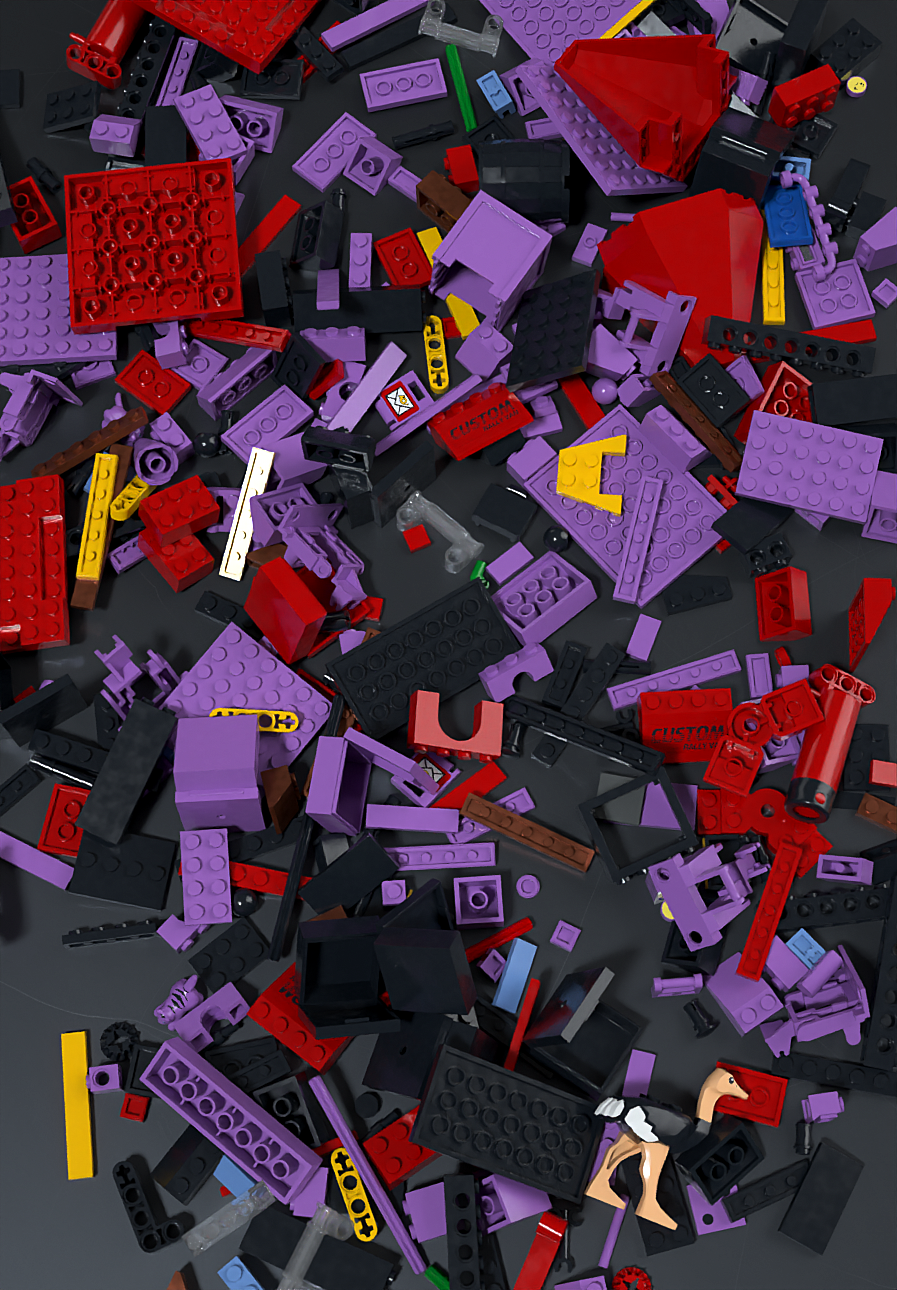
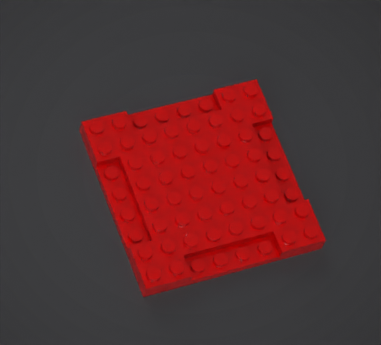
M322 0L130 1L259 75Z
M231 158L64 175L70 322L74 335L116 331L117 326L192 318H201V321L244 317L235 210L234 171Z
M59 474L16 480V484L0 486L1 654L70 645L64 480Z

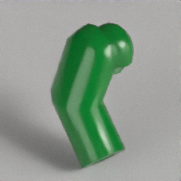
M477 560L470 575V581L480 577L484 586L488 589L489 581H486L483 576L487 564Z

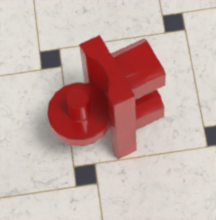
M712 474L707 478L709 482L704 488L713 497L720 492L724 497L719 503L727 511L738 502L729 493L730 491L735 493L738 477L730 479L725 475L722 478V481L726 484L725 487Z

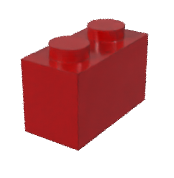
M464 145L446 149V158H443L445 171L449 170L450 173L447 176L448 182L453 186L459 187L463 194L479 191V177L471 146Z

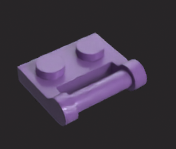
M208 487V491L216 502L217 496H223V523L216 522L206 527V531L210 533L230 532L242 488Z
M693 974V977L662 980L661 977L653 978V985L651 987L652 998L699 994L703 988L702 975Z

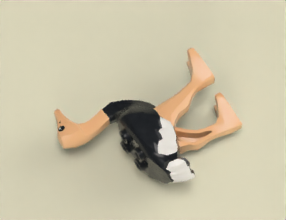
M716 1068L702 1085L693 1121L688 1115L682 1113V1108L670 1103L662 1102L659 1104L660 1099L648 1094L640 1093L639 1097L626 1095L609 1096L598 1106L594 1114L598 1119H603L605 1123H616L620 1131L616 1140L606 1148L602 1164L583 1194L624 1210L626 1203L612 1191L608 1180L613 1170L622 1160L641 1152L642 1159L639 1171L643 1182V1194L635 1214L676 1230L678 1224L660 1208L656 1200L658 1179L666 1156L685 1152L699 1144L708 1135L714 1105L720 1096L728 1094L747 1100L748 1094L739 1087L729 1072Z

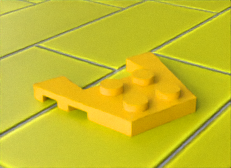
M626 435L560 450L556 494L580 503H587L595 506L598 510H605L613 513L614 516L621 517L622 495L599 494L602 455L625 456Z

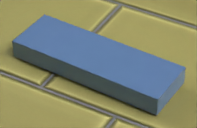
M514 938L492 1003L493 1006L509 1013H516L537 946L519 938Z

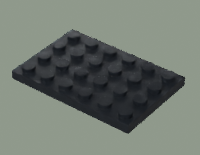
M597 269L524 292L521 299L506 388L510 393L586 371L601 276Z

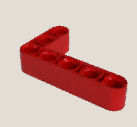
M544 1211L535 1232L537 1234L513 1290L542 1289L569 1224L568 1220L551 1212Z

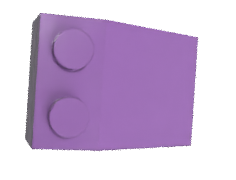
M737 952L716 967L714 976H702V982L738 1033L743 1037L781 1011L784 1006L761 976L757 983L735 974L741 958L740 952Z

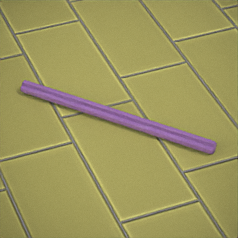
M319 1075L309 1080V1085L415 1274L424 1272L427 1269L426 1264Z

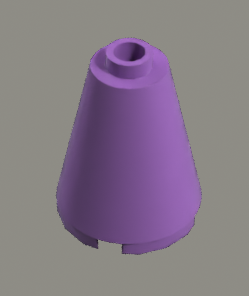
M141 438L135 442L133 446L134 466L138 477L149 485L167 483L178 469V458L174 450L164 443L148 438Z

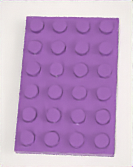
M754 410L734 495L864 525L867 520L884 439Z

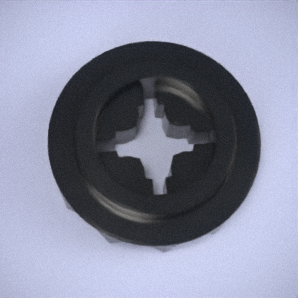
M122 1022L111 1024V1026L103 1031L100 1038L103 1054L113 1061L129 1059L133 1054L134 1045H138L136 1031L131 1026ZM115 1033L120 1038H127L122 1042L123 1051L117 1045H111L116 1041Z

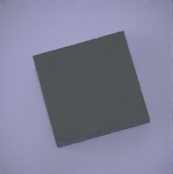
M601 773L597 796L635 778ZM645 786L595 808L594 819L639 827Z

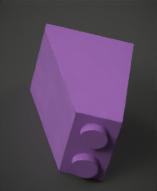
M894 207L860 236L853 259L856 258L858 265L867 271L897 263V207Z
M599 324L591 335L587 368L584 372L599 378H609L614 382H617L619 379L624 381L636 368L633 364L638 359L627 348L619 345V341L605 327Z
M304 432L261 447L263 450L276 453L265 493L303 483L306 487L322 477L327 464L305 460L301 445V437Z
M877 470L867 520L862 527V537L897 544V474Z
M497 1174L479 1181V1194H475V1204H480L481 1219L476 1220L478 1229L482 1231V1236L552 1209L547 1193Z

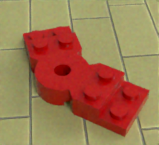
M806 678L763 695L759 705L749 702L733 709L727 721L728 735L720 737L703 777L704 782L747 798L763 761L764 753L762 748L770 742L771 738L783 741L802 733L807 728L824 722L825 719ZM753 723L757 729L750 732L744 728V725Z
M697 789V836L746 835L751 830L757 835L766 836V847L774 855H776L780 842L803 849L795 872L799 879L818 862L819 854L825 855L833 847L816 830L817 827L814 824L799 821L785 811L784 802L786 797L777 790L760 789L752 794L748 793L747 798H744L724 789ZM769 809L772 812V817H764L761 810Z

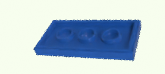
M793 183L792 187L784 189L781 184L769 185L763 203V210L770 248L813 244L807 205L803 198L801 185Z

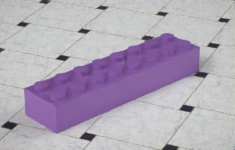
M179 1037L166 1040L139 1079L285 1205L299 1196L323 1161L321 1157Z

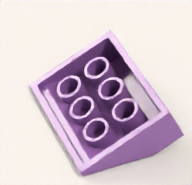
M549 551L494 593L491 598L515 639L525 646L535 641L538 643L542 642L597 599V595L591 580L558 554Z

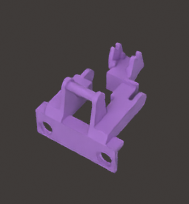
M624 280L623 285L627 288L616 287L613 294L599 288L594 319H603L604 316L607 319L621 320L625 309L630 310L631 318L626 330H617L616 335H612L619 341V345L627 348L638 359L637 362L641 364L639 368L641 373L646 376H652L653 373L665 370L669 373L697 298L694 296L678 295L668 291L667 297L664 299L630 280ZM685 301H688L687 308L683 312H681L680 308ZM639 318L658 321L650 343L634 334ZM665 361L664 368L658 371L659 364Z
M31 369L30 373H25L23 376L6 372L1 373L0 384L8 387L12 396L0 418V462L4 456L19 444L24 447L33 444L52 406H57L60 399L81 407L83 402L60 380Z
M341 503L291 505L278 527V530L283 534L282 540L288 545L284 559L292 569L306 566L310 571L313 570L320 578H327L331 575L332 565L337 572L331 580L336 585V588L331 595L330 605L334 606L337 603L336 611H340L348 603V609L355 608L361 601L367 598L357 578V575L362 574L364 571V563L336 535L338 530L333 524L344 506ZM335 510L333 515L330 518H328L330 513ZM297 512L296 516L291 519V516ZM327 558L332 562L331 565L327 562Z
M116 635L112 636L116 642L114 650L108 655L106 653L102 655L98 650L94 652L111 671V674L103 682L111 690L112 694H109L104 689L100 693L125 721L134 702L132 697L135 695V692L131 689V686L147 674L163 691L152 700L155 702L154 707L159 709L188 672L185 671L178 677L168 662L158 652L154 654L151 649L147 651L151 660L146 664L142 662L140 668H138L130 660L133 654L125 643Z
M759 842L743 845L734 854L736 859L724 865H721L722 862L717 855L723 849L722 844L718 843L699 849L685 861L681 854L678 853L670 859L648 867L691 952L716 944L723 938L719 930L751 904L749 898H744L753 892L748 879L771 868L770 863H756L752 852L761 846ZM659 868L668 870L670 874L669 879L660 877ZM720 875L725 886L717 892L719 898L706 907L695 884ZM692 931H696L701 935L702 941L700 943L692 940L690 936Z
M842 945L837 946L839 956L844 961L841 969H838L833 974V977L825 983L813 998L806 996L800 990L791 992L783 999L784 1006L788 1011L789 1020L786 1022L778 1020L759 1025L765 1042L768 1043L777 1058L780 1057V1051H783L786 1056L789 1055L791 1038L793 1036L796 1037L798 1042L810 1041L843 1029L845 1038L850 1045H856L860 1042V1022L870 1017L865 987ZM805 1007V1011L795 1014L794 1010Z

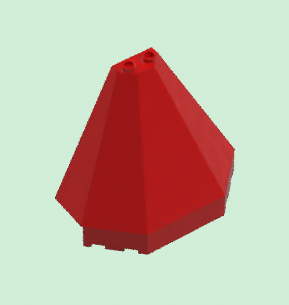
M716 34L574 40L554 64V71L561 76L639 167L680 182L684 181L699 161L701 150L709 138L712 125L718 120L722 112H725L728 108L731 98L729 89L736 83L737 76L729 74V52L716 48Z
M719 188L643 210L632 217L634 221L629 225L622 224L612 232L611 239L597 244L605 265L601 286L604 291L613 294L616 287L627 288L623 285L624 280H630L666 299L668 291L678 295L694 296L697 298L676 352L679 357H684L691 368L709 353L723 369H726L742 355L746 356V352L742 351L741 354L729 353L726 348H720V350L707 348L708 345L701 344L705 318L710 315L750 323L764 220L753 198L744 199L743 195L734 192L727 194L724 189ZM685 301L680 308L681 312H683L687 308L688 301ZM639 318V322L654 334L658 321ZM726 330L723 331L725 340H730V333ZM745 334L743 339L744 342L747 344L748 335Z

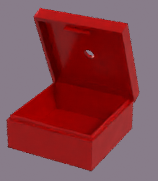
M280 556L259 567L245 602L244 610L285 662L290 665L304 656L310 659L339 638V634H343L346 630L317 635L327 613L336 612L337 603L334 606L330 605L331 595L336 588V585L331 580L337 572L332 565L331 575L327 578H320L313 570L310 571L306 566L295 572L288 562ZM327 558V562L331 565L332 562ZM361 601L353 609H348L349 603L341 609L349 612L351 628L371 614L370 608L364 601Z

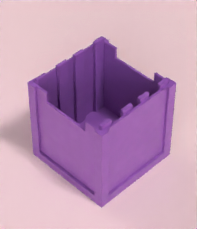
M480 190L432 255L434 262L431 283L428 287L429 295H436L445 300L450 293L484 314L486 316L484 321L487 320L500 333L520 306L524 292L532 289L543 274L553 236Z

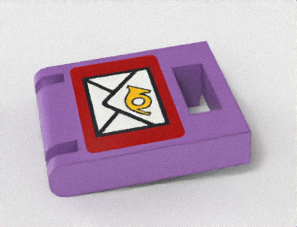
M412 370L384 387L372 403H375V408L387 426H390L391 432H393L434 403V401ZM416 385L425 397L420 401L416 399L411 391Z
M434 752L425 754L415 753L410 759L415 761L439 785L435 795L433 796L424 791L420 797L417 796L405 785L407 781L396 775L391 778L390 783L418 807L428 808L453 783L461 771L457 768L451 773L450 771L454 768V765L445 757L437 756Z

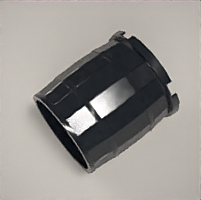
M540 138L479 141V191L482 190L532 223L561 221V224L569 222L570 189L567 188L568 176H570L569 144L565 139L561 138V141Z

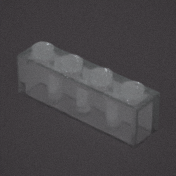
M262 1179L181 1237L194 1257H196L274 1203L276 1199Z

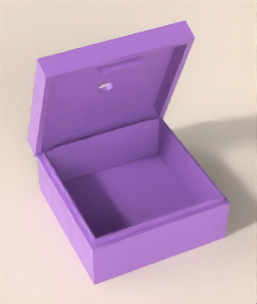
M257 715L178 719L173 774L176 786L175 804L185 831L227 828V833L266 829V817L257 787L260 738Z
M349 727L343 736L344 738L319 736L305 813L332 834L345 833L346 835L357 836L361 829L372 763L433 796L439 785L415 761Z

